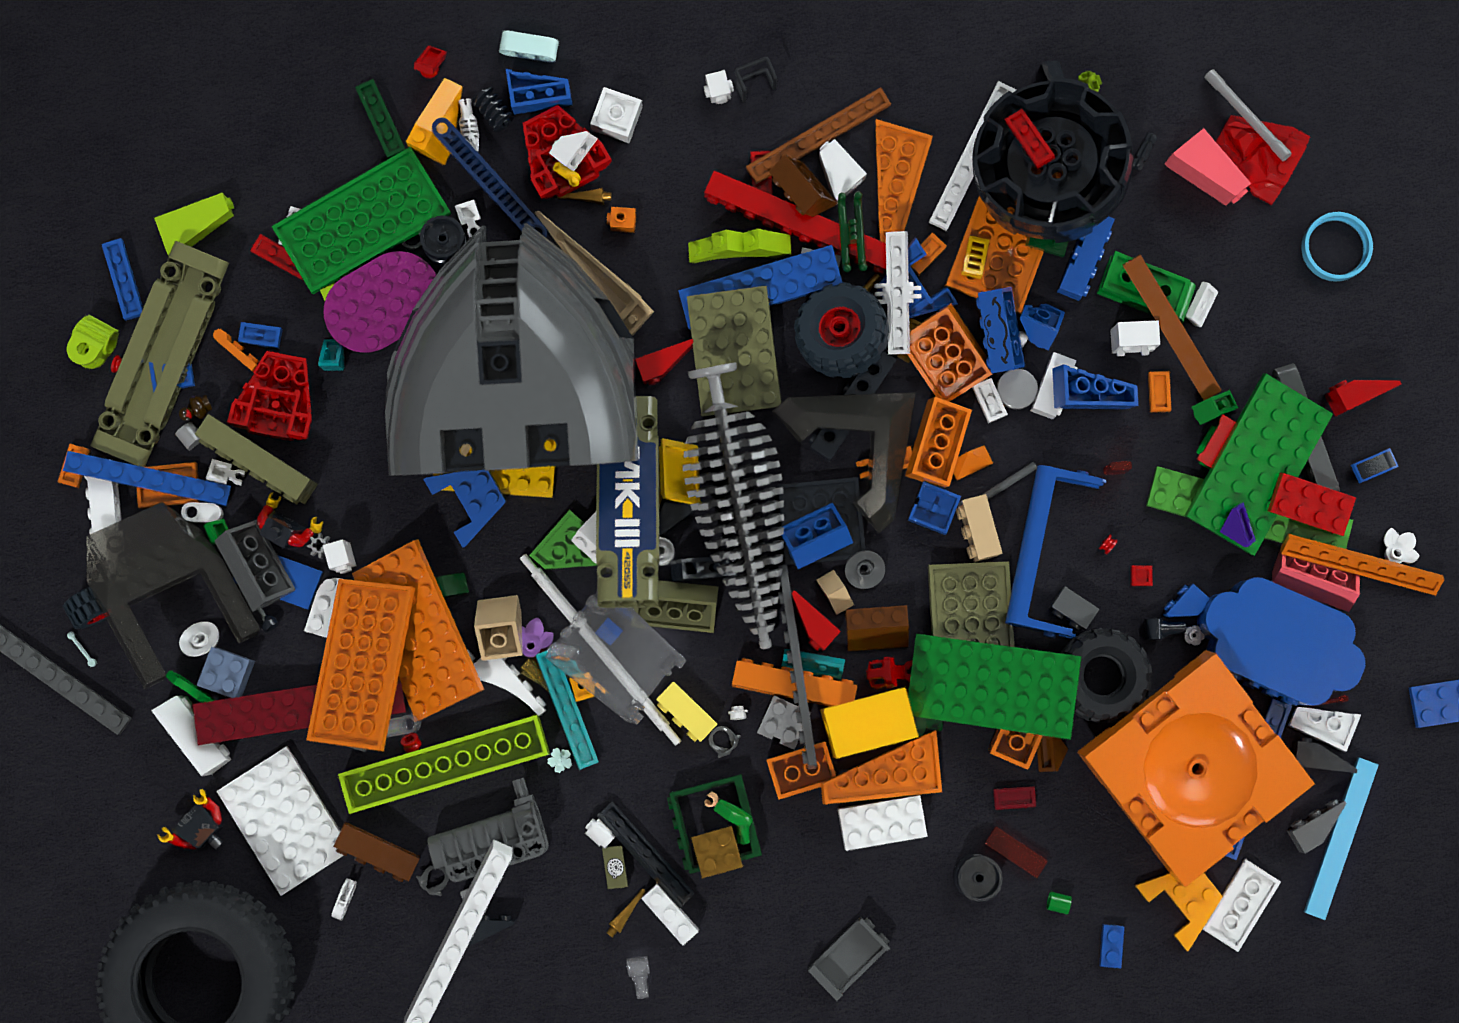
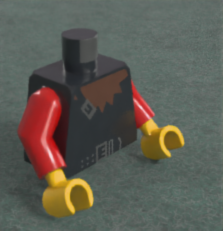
M273 493L269 494L266 505L257 518L259 528H261L259 534L282 548L304 546L310 540V537L314 536V533L322 531L323 521L320 524H316L317 517H313L310 528H305L276 510L273 511V509L278 507L281 497L278 500L272 499Z
M200 789L199 792L202 797L198 798L193 794L196 804L171 830L172 834L168 828L163 827L162 831L167 834L164 837L157 835L159 840L191 850L204 848L207 844L215 851L218 850L224 843L217 835L223 827L219 806L209 797H206L203 789Z

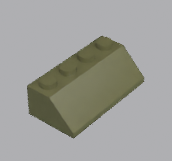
M658 580V605L655 607L634 608L633 625L714 633L718 587Z

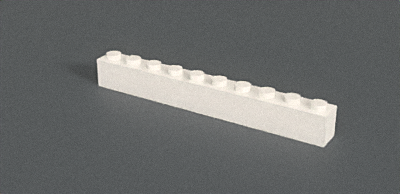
M496 840L492 841L404 1017V1023H429L512 858V847Z

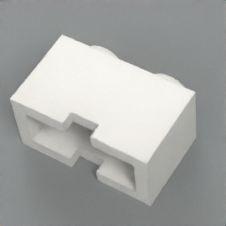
M339 540L323 545L329 569L343 574L352 571L351 567L356 566L349 542Z

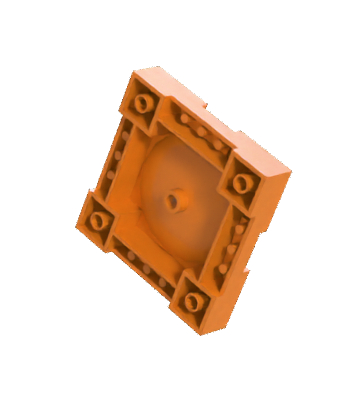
M1205 650L1174 675L1175 678L1134 709V711L1130 712L1113 727L1105 729L1077 752L1151 846V849L1169 873L1184 887L1188 886L1232 851L1234 844L1263 821L1267 823L1315 785L1282 739L1274 733L1252 704L1253 701L1219 656L1208 650ZM1198 763V770L1192 772L1193 765Z

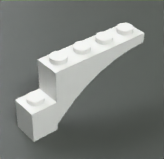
M467 649L481 681L492 683L516 695L529 705L538 716L547 711L544 708L546 703L539 695L535 697L532 694L533 688L526 680L524 682L521 681L518 677L520 672L513 664L509 666L505 662L507 658L483 661L480 658L474 663L475 657Z

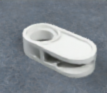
M189 502L182 507L181 515L190 522L208 523L222 519L223 510L219 505L213 503ZM190 507L197 509V515L193 518H189L187 515V510Z
M348 878L345 880L332 911V917L339 920L344 918L357 885L356 881Z

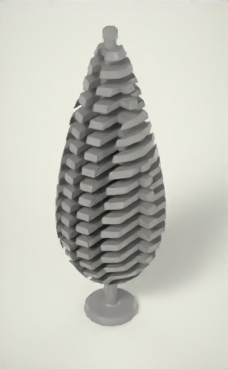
M736 362L689 371L688 376L690 379L708 378L713 405L703 413L712 411L715 413V418L694 422L691 429L717 424L718 431L689 436L685 444L720 438L721 443L684 451L683 458L723 451V456L683 465V471L718 467L724 464L726 469L684 478L685 485L704 483L708 480H723L727 477L728 482L687 491L688 498L695 496L703 497L711 493L722 494L728 491L731 493L723 498H711L690 505L692 510L699 509L700 511L708 510L715 506L720 508L733 504L732 508H728L725 511L706 513L696 516L695 519L697 523H711L714 520L721 519V521L735 517V521L700 529L701 536H715L717 533L724 532V534H728L738 530V533L733 534L731 537L712 539L705 542V545L708 549H716L719 546L727 545V547H731L741 543L740 547H735L730 551L723 550L713 553L711 557L713 561H721L727 558L734 560L744 557L743 560H738L732 564L719 565L716 569L719 574L733 571V573L742 572L746 569V573H741L735 577H726L722 581L725 586L749 583V586L741 587L739 590L729 591L728 593L731 598H744L751 595V599L736 603L735 606L738 610L742 611L754 609L753 613L741 617L745 623L756 622L757 626L749 629L753 634L759 635L760 648L769 649L772 643L768 632L773 631L775 623L767 624L766 620L776 617L777 609L764 611V607L778 603L779 596L761 597V594L780 589L781 582L760 583V585L759 582L767 580V578L780 576L782 568L758 571L756 569L763 568L768 564L782 562L783 555L776 554L770 557L765 555L755 559L754 556L760 555L765 551L779 550L783 548L784 541H773V543L767 544L762 542L753 545L751 543L758 542L762 538L768 537L770 539L784 534V527H772L770 530L765 531L758 529L749 532V530L755 529L759 525L765 524L768 526L784 521V514H769L767 517L760 518V516L748 519L747 516H751L755 512L763 511L764 513L784 507V500L767 501L765 504L758 505V503L746 506H744V503L750 502L752 499L760 498L761 500L783 494V487H770L762 491L751 490L742 493V490L754 485L762 486L774 481L782 480V473L739 480V476L750 472L757 473L780 467L779 460L766 461L756 465L748 464L737 467L736 463L747 459L762 458L767 455L777 454L778 452L776 447L734 454V449L772 441L769 435L734 441L731 439L733 435L765 429L761 423L729 428L728 422L755 417L750 412L727 415V408L737 406L725 403L720 375L735 371L737 369Z

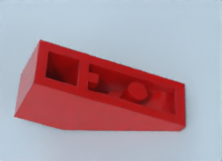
M690 339L635 359L644 385L649 384L651 386L659 383L660 379L664 378L692 349L693 340Z

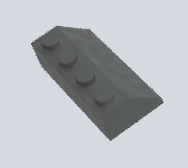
M257 520L226 530L215 540L252 611L269 606L296 590L270 541L259 534L261 528H259Z

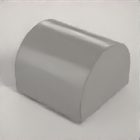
M192 422L186 423L175 433L189 451L199 444L198 440L200 438L194 435L198 429Z

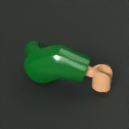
M710 792L708 796L713 799V802L706 799L705 805L707 807L715 806V812L737 826V844H749V826L753 823L751 815L721 799L718 801L717 794Z

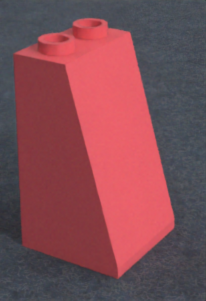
M1204 128L1177 149L1165 163L1168 168L1225 206L1230 202L1235 204L1248 192L1246 188L1251 184Z

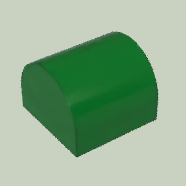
M224 519L208 522L204 525L211 545H215V540L223 532L229 530Z

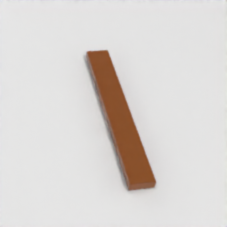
M880 87L747 165L746 169L757 185L772 176L769 171L784 155L799 160L820 148L827 141H832L891 106V103Z
M1141 254L1122 264L1156 321H1159V327L1203 400L1221 392V388Z

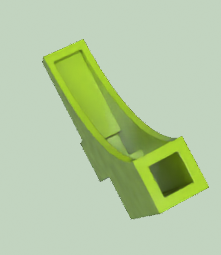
M755 229L744 233L723 230L712 233L711 237L688 243L690 263L733 257L780 258L791 255L790 235L762 229Z

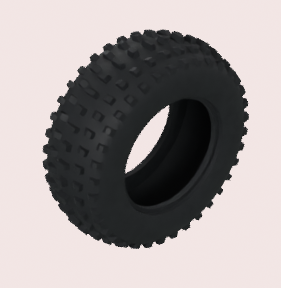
M193 881V886L191 883L184 886V882L177 883L176 887L170 889L168 887L161 888L160 893L155 895V897L152 894L145 896V903L143 905H133L131 907V915L120 918L119 923L121 926L111 932L109 937L112 940H109L107 946L103 947L102 952L106 955H102V962L98 963L97 968L100 971H98L97 977L100 978L96 979V985L99 986L97 987V993H100L99 996H96V1000L99 1002V1009L103 1008V1012L99 1013L100 1017L103 1018V1023H179L165 1012L157 999L153 983L154 967L163 946L174 935L182 931H198L216 937L223 942L235 956L240 968L242 979L240 999L235 1011L226 1023H281L284 1016L289 1015L291 1012L287 1005L290 1004V999H294L295 992L291 990H293L294 986L292 983L296 982V975H293L294 969L291 968L295 965V960L292 957V953L288 952L292 949L290 941H287V938H283V935L286 934L285 930L280 925L276 926L274 922L277 918L273 913L267 914L265 912L267 907L259 900L254 903V897L247 892H243L240 895V890L231 885H227L224 889V884L218 883L217 885L215 881L210 882L209 886L207 882Z

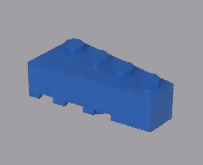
M1108 216L1103 222L1093 227L1092 233L1078 238L1057 289L1058 293L1078 301L1082 296L1086 297L1090 288L1087 284L1089 279H1093L1097 271L1095 265L1103 256L1105 251L1103 246L1111 236L1112 231L1110 230L1114 223V218Z
M1064 364L1052 368L1054 408L1129 409L1138 406L1137 385L1116 379H1108L1102 375L1091 374L1082 369L1070 368V366Z

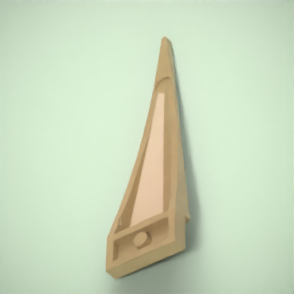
M535 211L536 216L562 251L580 265L611 301L633 336L654 311L642 300L637 292L541 212Z

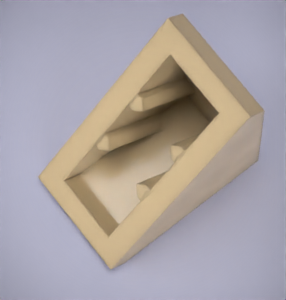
M834 570L816 580L836 615L854 605L845 585Z

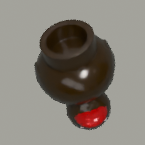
M206 395L202 397L191 396L188 407H183L179 411V417L184 421L192 419L193 415L199 419L204 418L207 412L212 410Z

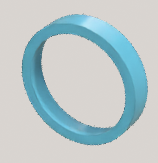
M1344 212L1328 213L1319 217L1306 230L1302 239V256L1308 268L1318 277L1328 281H1344L1360 273L1369 263L1373 252L1372 236L1367 226L1357 217ZM1342 221L1351 225L1359 233L1363 242V256L1353 271L1343 275L1330 274L1317 266L1312 259L1309 251V238L1313 230L1324 222Z

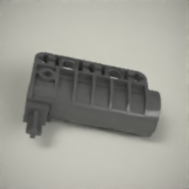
M524 778L512 781L517 799L514 800L515 807L512 808V811L428 837V848L435 869L445 866L447 876L453 882L475 877L478 871L475 861H483L493 840L512 847V858L508 866L538 857L548 850L549 841L534 795H529ZM534 844H542L540 849L534 848L532 851H529V847ZM515 847L522 850V857L515 855ZM467 866V870L464 872L456 873V869H462Z

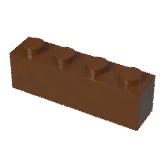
M344 822L333 847L337 848L336 852L344 856L350 854L355 857V861L364 865L370 863L374 865L373 869L381 873L387 871L393 874L392 877L400 882L410 880L420 859L419 855L348 822Z

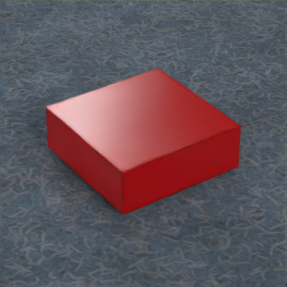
M1132 565L1131 586H1153L1152 566Z

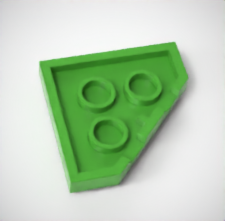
M570 510L529 555L544 569L597 566L590 557L571 541L584 522Z

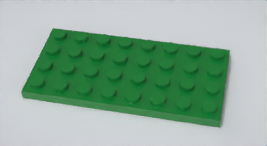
M409 147L271 227L309 290L314 295L321 289L326 288L419 234L423 225L429 219L436 216H450L451 212L412 148Z
M1263 374L1184 516L1250 555L1255 556L1277 514L1268 512V508L1279 474L1285 473L1297 478L1299 477L1333 413L1270 375ZM1244 502L1256 539L1249 547H1243L1220 532L1232 508Z
M916 634L908 693L912 715L914 717L1071 739L1082 656Z

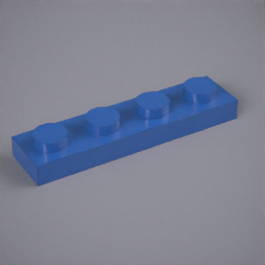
M119 238L103 243L102 248L123 318L127 321L139 317L142 313L143 305L124 241Z

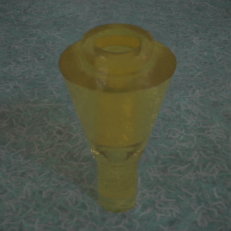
M528 659L520 667L522 669L521 674L540 684L549 692L538 663L535 659L532 661Z

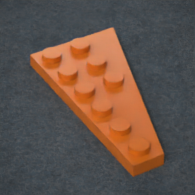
M876 119L879 241L886 243V232L905 230L933 136Z
M936 730L822 782L823 804L942 792Z

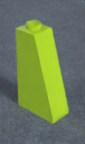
M223 193L155 217L154 219L167 254H170L175 241L192 247L233 217L232 209H234L231 198H227Z

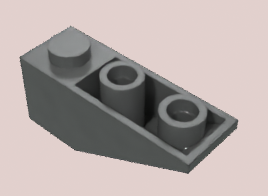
M1331 800L1323 810L1317 809L1309 813V818L1306 820H1298L1291 824L1292 828L1287 830L1300 853L1305 854L1324 842L1347 804L1345 801Z

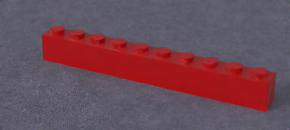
M713 171L704 192V197L707 198L708 202L715 205L718 203L725 205V208L731 212L736 213V211H739L747 219H758L766 227L773 228L774 226L779 228L781 233L798 236L800 241L807 244L812 242L819 249L832 245L836 253L835 255L841 256L839 223L820 215L814 217L806 214L802 215L795 208L797 205ZM864 234L867 266L873 268L872 271L877 274H886V243ZM849 244V257L854 260L856 265H858L857 244Z

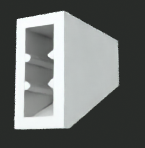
M835 139L830 143L827 141L821 146L819 160L830 193L838 202L839 193L843 192L847 196L866 179L867 173Z

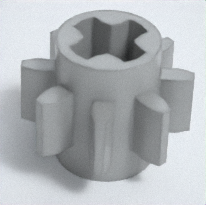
M318 533V538L310 537L312 540L311 545H307V547L313 550L310 555L315 556L318 553V557L323 559L324 549L321 547L320 551L317 545H320V541L325 545L329 544L328 541L331 537L326 536L323 539L321 533Z

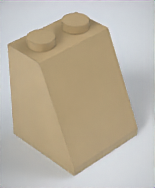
M518 595L478 600L474 627L482 661L522 656V618Z

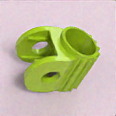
M86 315L76 324L72 331V336L67 344L69 358L88 369L102 366L117 345L118 330L91 315Z

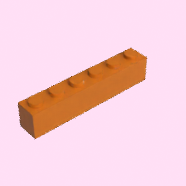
M742 658L741 661L737 660L732 687L793 699V691H796L795 683H791L790 671H793V668L782 667L777 669L773 668L774 665L762 662L761 665L753 664L754 661ZM803 671L808 703L833 707L855 701L858 685H854V681L842 679L840 682L833 680L834 677L822 675L820 678L813 676L814 673Z

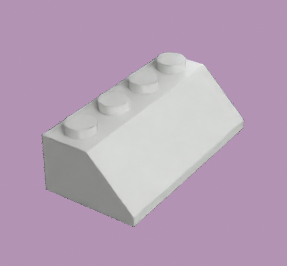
M177 695L152 710L153 714L201 776L214 774L231 760L228 756L230 752L223 744L220 745L217 742L198 745L193 705L188 697Z

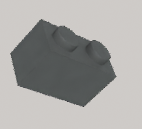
M1067 587L1061 588L1049 606L1053 610L1052 614L1061 620L1065 618L1070 622L1068 625L1077 631L1080 629L1086 630L1099 611V608Z

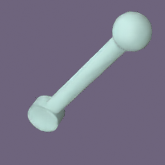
M69 632L67 637L73 640L86 657L88 665L94 667L97 661L88 655L75 638V633Z

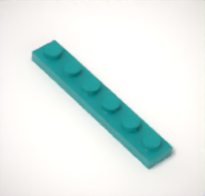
M555 647L536 654L535 657L578 769L581 770L598 763L599 761Z

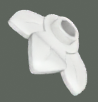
M1393 528L1386 532L1383 540L1386 546L1384 554L1386 560L1411 564L1419 558V554L1413 550L1416 544V538L1413 533L1407 532L1399 535Z

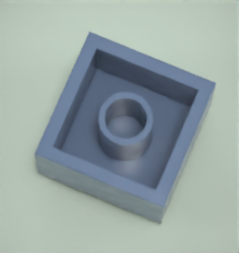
M211 647L197 686L230 698L242 697L255 661L217 647Z

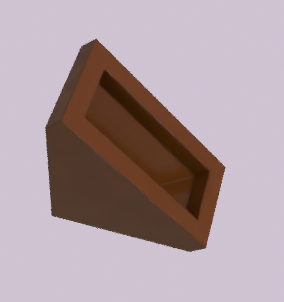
M1043 735L1037 748L1039 772L1059 770L1068 751L1061 738Z

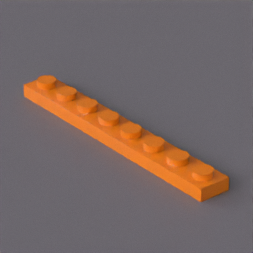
M1292 534L1287 535L1280 549L1281 554L1435 596L1444 582L1443 575Z

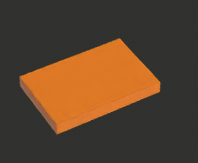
M196 462L145 467L198 479V466ZM137 487L138 508L140 509L182 505L189 502L200 503L199 500Z

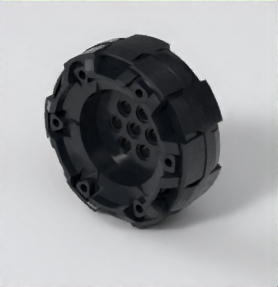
M1052 77L1051 81L1030 84L1013 93L1008 91L984 115V123L977 133L973 147V175L979 196L986 205L988 212L1007 231L1014 235L1019 233L1036 239L1054 240L1055 243L1068 242L1092 233L1093 227L1103 222L1117 208L1119 203L1123 202L1129 187L1133 168V147L1129 129L1122 113L1118 112L1106 98L1090 89L1087 83L1069 78ZM1022 108L1041 136L1051 137L1049 141L1045 142L1057 156L1038 168L1043 170L1040 174L1032 173L1037 167L1005 122L1007 117ZM1066 139L1071 141L1069 145H1063L1061 142ZM1070 158L1077 159V162L1070 164L1067 162V160ZM1058 172L1063 174L1060 178L1053 177V174Z

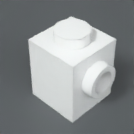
M725 70L705 75L707 85L704 86L706 98L710 97L711 103L722 104L731 99V92L734 91L731 79L727 80Z

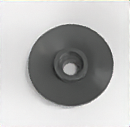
M859 551L853 554L845 565L847 580L851 585L860 589L876 586L885 574L883 559L873 551ZM867 565V568L861 569V566Z

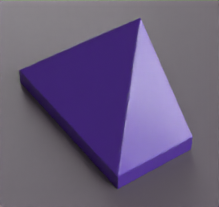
M1244 502L1232 508L1220 532L1243 547H1249L1256 539Z

